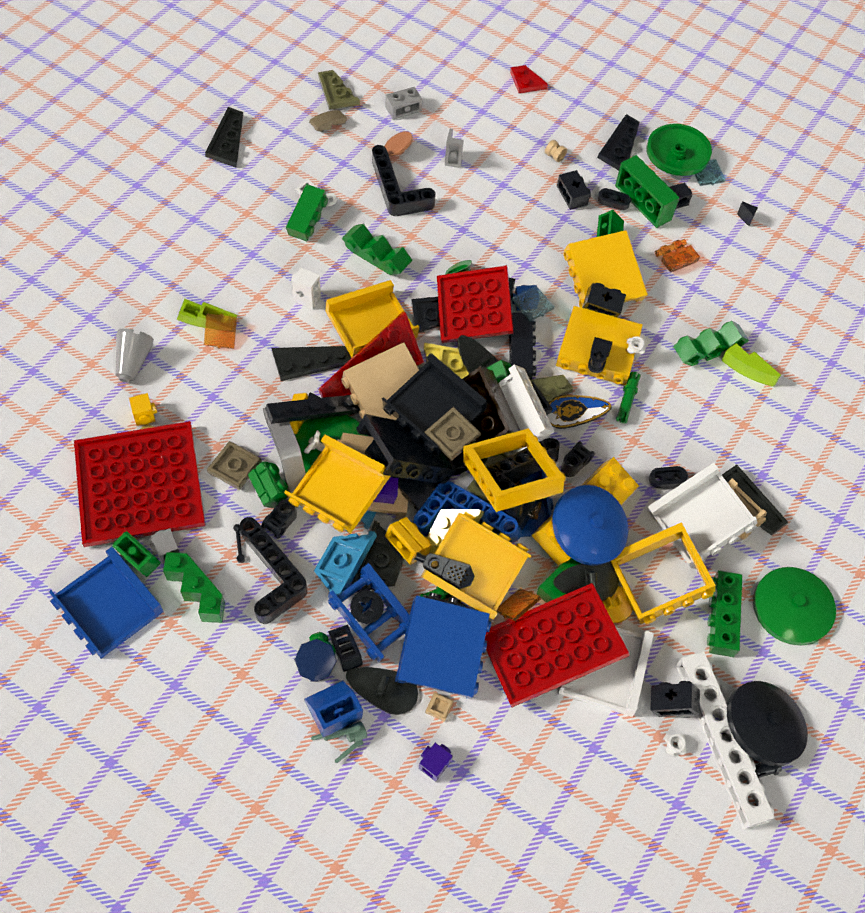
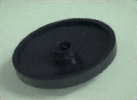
M751 681L740 686L730 696L727 704L728 725L738 745L750 757L765 765L784 766L802 755L808 739L806 722L801 710L786 692L771 683Z

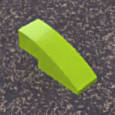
M184 298L177 320L197 327L232 331L237 315L206 302L200 305Z
M737 343L726 350L722 361L730 368L761 384L774 387L781 376L755 351L749 355Z

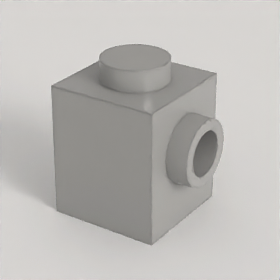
M171 529L159 530L154 535H151L153 541L150 544L153 555L158 554L162 564L165 563L166 552L180 553Z

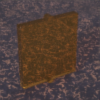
M206 314L204 345L217 347L218 349H234L237 317L224 316L223 314Z
M520 588L499 605L496 612L503 615L504 618L516 621L539 602L541 597L532 591Z

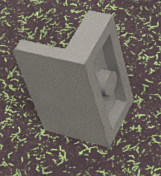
M450 128L446 141L445 166L461 168L464 140L452 138L453 129Z

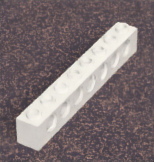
M705 652L682 657L676 664L683 681H690L700 689V715H697L743 829L768 823L775 818L773 806L767 801L764 794L765 788L762 781L756 775L754 761L738 745L730 731L727 721L728 700L726 697H723L720 690L721 684L712 671L713 667L710 658L706 657ZM696 674H701L704 680L698 679ZM704 693L710 694L713 700H708ZM713 713L718 714L721 721L716 720L713 717ZM721 733L729 737V742L722 738ZM730 754L737 757L738 763L731 760ZM739 775L746 778L747 784H743L739 780ZM748 796L755 800L756 806H752L749 803Z

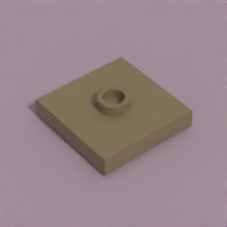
M454 407L425 431V434L439 446L440 450L451 461L463 452V446L472 444L481 436V433Z
M229 441L207 468V472L240 491L249 479L248 474L253 469H256V466L262 462V459Z

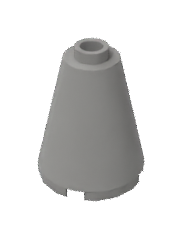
M123 328L119 329L116 334V376L120 381L129 383L135 380L153 346L154 339L144 332L140 331V334H135L133 329Z

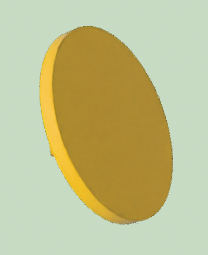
M618 586L612 597L602 601L613 623L625 621L633 611L623 588Z

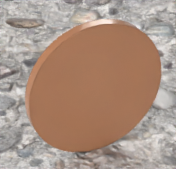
M408 131L392 136L384 146L387 149L388 155L403 154L411 145L413 136Z

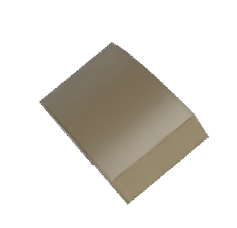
M332 110L313 117L309 123L315 130L322 132L324 130H331L332 124H345L347 117L339 110Z

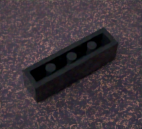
M512 312L514 334H509V363L511 366L517 365L524 368L529 379L532 380V377L536 376V366L533 365V361H536V350H533V346L536 345V336L533 335L536 321L530 320L533 318L527 317L528 315H525V313Z

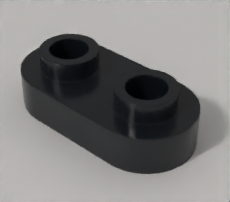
M603 188L598 194V201L602 205L619 210H626L630 206L631 198L625 193Z
M680 466L655 468L649 475V482L655 488L678 487L687 480L688 473Z

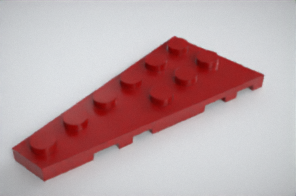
M406 312L400 313L318 389L321 398L351 395L352 393L349 388L346 389L342 383L343 372L401 343H405L417 366L424 363Z

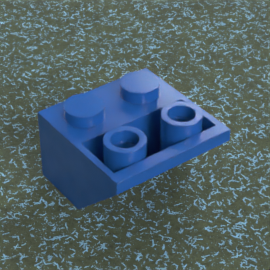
M344 681L338 682L304 699L323 738L362 719L363 709L354 691Z

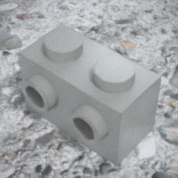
M414 86L385 95V107L392 119H397L422 111V98Z

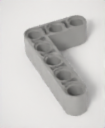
M263 408L266 423L281 460L288 492L293 493L306 475L300 447L290 423L271 424L267 412Z

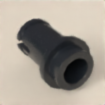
M763 763L755 765L758 779L771 774L778 775L782 771L781 766H769Z

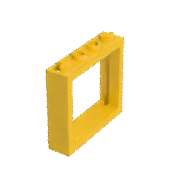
M529 428L463 446V462L495 512L563 493L564 481H566L564 473L560 472L554 459L549 457L545 447L541 446L537 436L533 435ZM527 447L548 477L501 491L481 459Z
M682 522L625 547L615 559L609 561L613 565L618 580L640 625L643 623L650 624L663 614L664 616L671 615L676 611L675 609L682 606L683 608L689 607L694 604L695 600L700 598L707 599L715 592L716 585ZM681 539L705 586L642 613L619 565Z

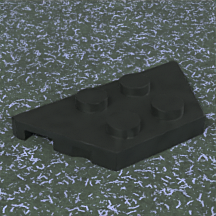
M374 520L371 531H374L377 537L357 571L352 584L361 578V569L369 563L387 587H392L396 585L404 558L385 537L387 531L380 526L378 521ZM365 585L358 591L372 590L370 585Z

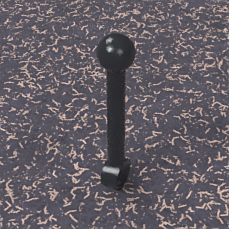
M235 524L233 529L236 531L238 549L236 559L238 563H243L245 557L242 555L240 525Z

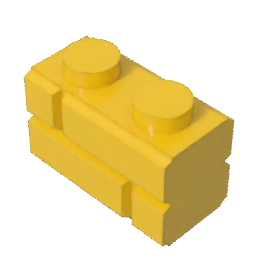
M407 517L390 524L385 534V537L409 565L417 562V560H414L417 552L428 555L432 547L429 539L423 536L416 524Z

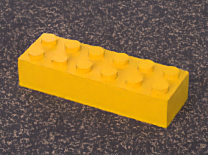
M614 457L601 464L582 484L593 485L606 490L617 499L620 505L639 487L636 481ZM552 514L531 536L557 565H560L571 557L563 551L557 542L553 530Z

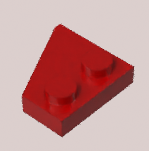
M526 65L511 67L510 73L518 93L547 89V82Z

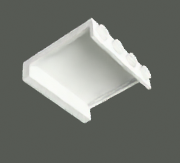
M513 365L509 368L511 374L500 381L499 385L520 431L529 428L533 435L537 436L538 442H540L555 431L525 369ZM527 447L512 450L508 453L513 455Z
M712 463L648 506L649 511L663 530L682 522L703 563L709 555L715 556L721 552V547L727 543L729 545L735 543L739 539L738 536L745 532L747 534L753 531L757 524V518L752 516L719 473L715 463ZM681 539L673 541L672 543L690 568L695 566Z
M616 627L629 652V657L560 686L558 694L633 717L637 711L654 633L645 631L642 635Z

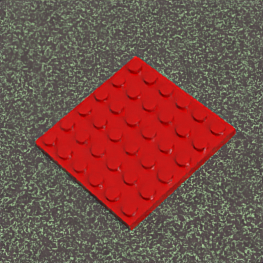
M191 421L74 440L83 547L115 542L126 531L134 538L154 535L159 530L171 529V532L206 526Z

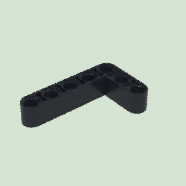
M376 145L372 148V164L388 213L391 216L429 211L435 207L436 193L432 188L401 192L387 149L383 145Z
M554 438L540 441L541 446L545 447L549 457L554 459L556 463L559 457L560 442ZM527 448L486 467L501 491L516 487L517 485L514 483L542 470ZM525 504L508 508L504 511L510 515L518 516L524 512Z
M246 517L240 522V531L243 539L281 584L257 601L254 606L257 621L261 624H268L307 595V583L303 575L254 518ZM247 528H254L252 531H245ZM259 542H266L262 546L257 545ZM272 556L278 557L276 560H269ZM284 570L290 571V573L287 575L281 574V572ZM296 585H302V586H303V587H302L301 589H299V590L293 589V587L296 586ZM279 597L286 598L283 602L276 601ZM263 609L269 610L267 614H260V611Z

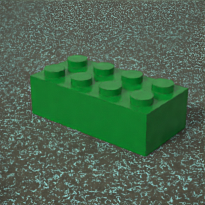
M637 155L621 162L615 187L620 192L629 195L631 203L656 228L670 222L679 201L677 194Z

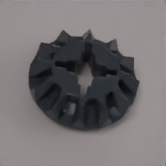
M364 590L358 592L352 598L350 609L353 617L358 622L369 624L376 622L382 616L384 604L377 593ZM371 600L372 602L370 603V608L372 609V611L368 610L363 615V606H361V604L366 605L367 602L369 603V601Z

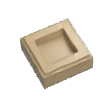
M434 692L425 713L445 722L454 701Z

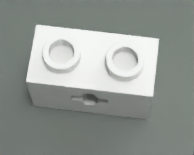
M300 267L298 272L294 273L291 278L294 302L313 310L321 298L320 275Z

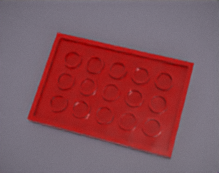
M593 583L490 627L489 632H486L485 640L487 641L486 651L511 708L629 657V652Z

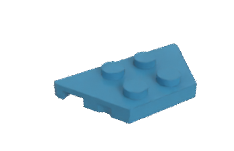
M368 531L367 535L358 536L355 533L332 538L314 570L330 592L333 590L338 596L350 586L377 537L374 531Z

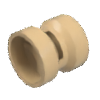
M551 140L545 148V154L553 156L556 162L563 160L567 153V148L560 146L556 140Z

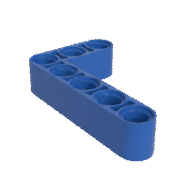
M451 481L440 483L417 512L413 521L420 533L428 536L441 509H482L484 513L479 521L480 525L485 522L493 527L492 532L498 536L501 532L511 538L509 542L518 541L522 535V531L513 517L502 511L495 512L492 505ZM498 518L496 522H491L493 519ZM509 528H515L513 531L507 532Z

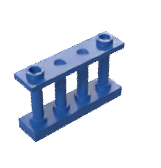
M368 563L361 569V578L338 596L333 590L329 592L328 603L333 610L339 611L364 643L369 657L372 660L376 659L379 663L384 658L381 652L403 634H406L410 615ZM365 585H370L374 592L381 597L387 608L376 622L362 628L342 602ZM371 600L366 605L361 604L363 606L362 613L370 608ZM391 617L396 618L400 623L399 628L375 645L368 635Z

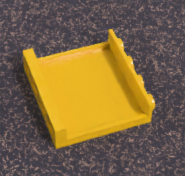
M627 230L569 243L564 249L563 256L565 261L568 262L569 275L573 278L574 291L576 294L578 293L579 306L581 308L583 307L587 290L592 283H601L607 288L620 290L621 293L626 294L624 302L632 300L639 302L648 295Z
M391 280L326 300L325 311L351 357H354L404 311L393 293L394 284ZM409 320L416 339L418 337L419 325L413 326Z
M573 306L556 366L583 375H590L597 379L611 381L615 384L626 385L635 353H628L627 340L633 337H640L643 324ZM595 337L613 342L605 367L600 373H593L588 369L590 352Z
M324 435L321 440L325 445L323 451L294 492L290 493L285 490L284 493L289 497L288 501L295 507L300 505L309 515H318L317 518L323 523H332V527L341 533L346 531L351 534L390 476L383 474L386 469L385 465Z
M466 511L464 514L459 512L434 554L470 564L475 576L471 586L458 589L426 569L421 576L474 609L489 613V618L494 620L497 615L496 610L527 558H530L532 555L527 553L528 548L518 543L515 546L510 543L511 538L500 532L498 536L492 532L493 527L485 522L481 525L475 522L476 517ZM438 561L431 563V567L435 568L438 566Z

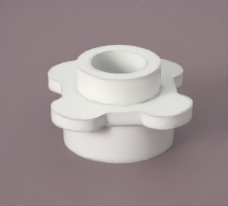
M633 337L627 340L628 353H645V341L641 337Z
M668 733L664 736L667 744L665 751L668 755H673L674 753L686 754V738L682 733L673 735Z

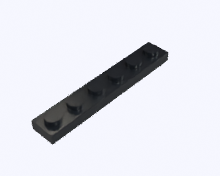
M350 395L268 403L265 407L271 424L359 414V411H361L358 404L354 405Z

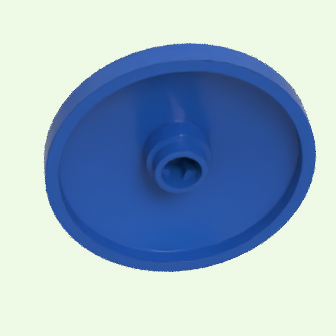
M581 485L563 494L555 505L552 517L554 534L560 547L572 559L585 565L596 566L615 559L623 551L628 539V521L622 506L612 494L597 486Z

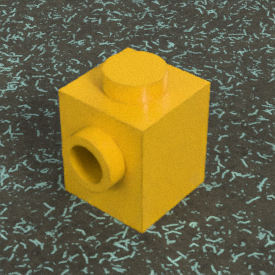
M148 393L129 398L137 426L156 422L154 414L157 413L155 403L150 402Z

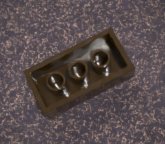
M479 366L462 379L487 400V409L472 423L481 433V436L476 439V443L520 431L493 370Z

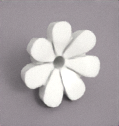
M318 430L314 438H310V444L305 448V453L309 454L315 448L322 452L325 448V445L320 442V432Z

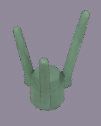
M361 721L324 737V740L328 741L346 735L350 743L354 742L352 746L335 759V763L340 762L354 749L364 744L362 739L367 738V732ZM321 734L312 736L311 740L321 739L323 737Z

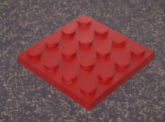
M507 265L437 276L442 344L457 342L461 335L472 339L514 334Z

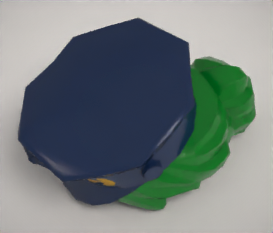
M322 632L312 634L309 637V642L301 644L294 659L300 676L309 679L311 682H319L329 677L337 662L335 647L328 642V636Z

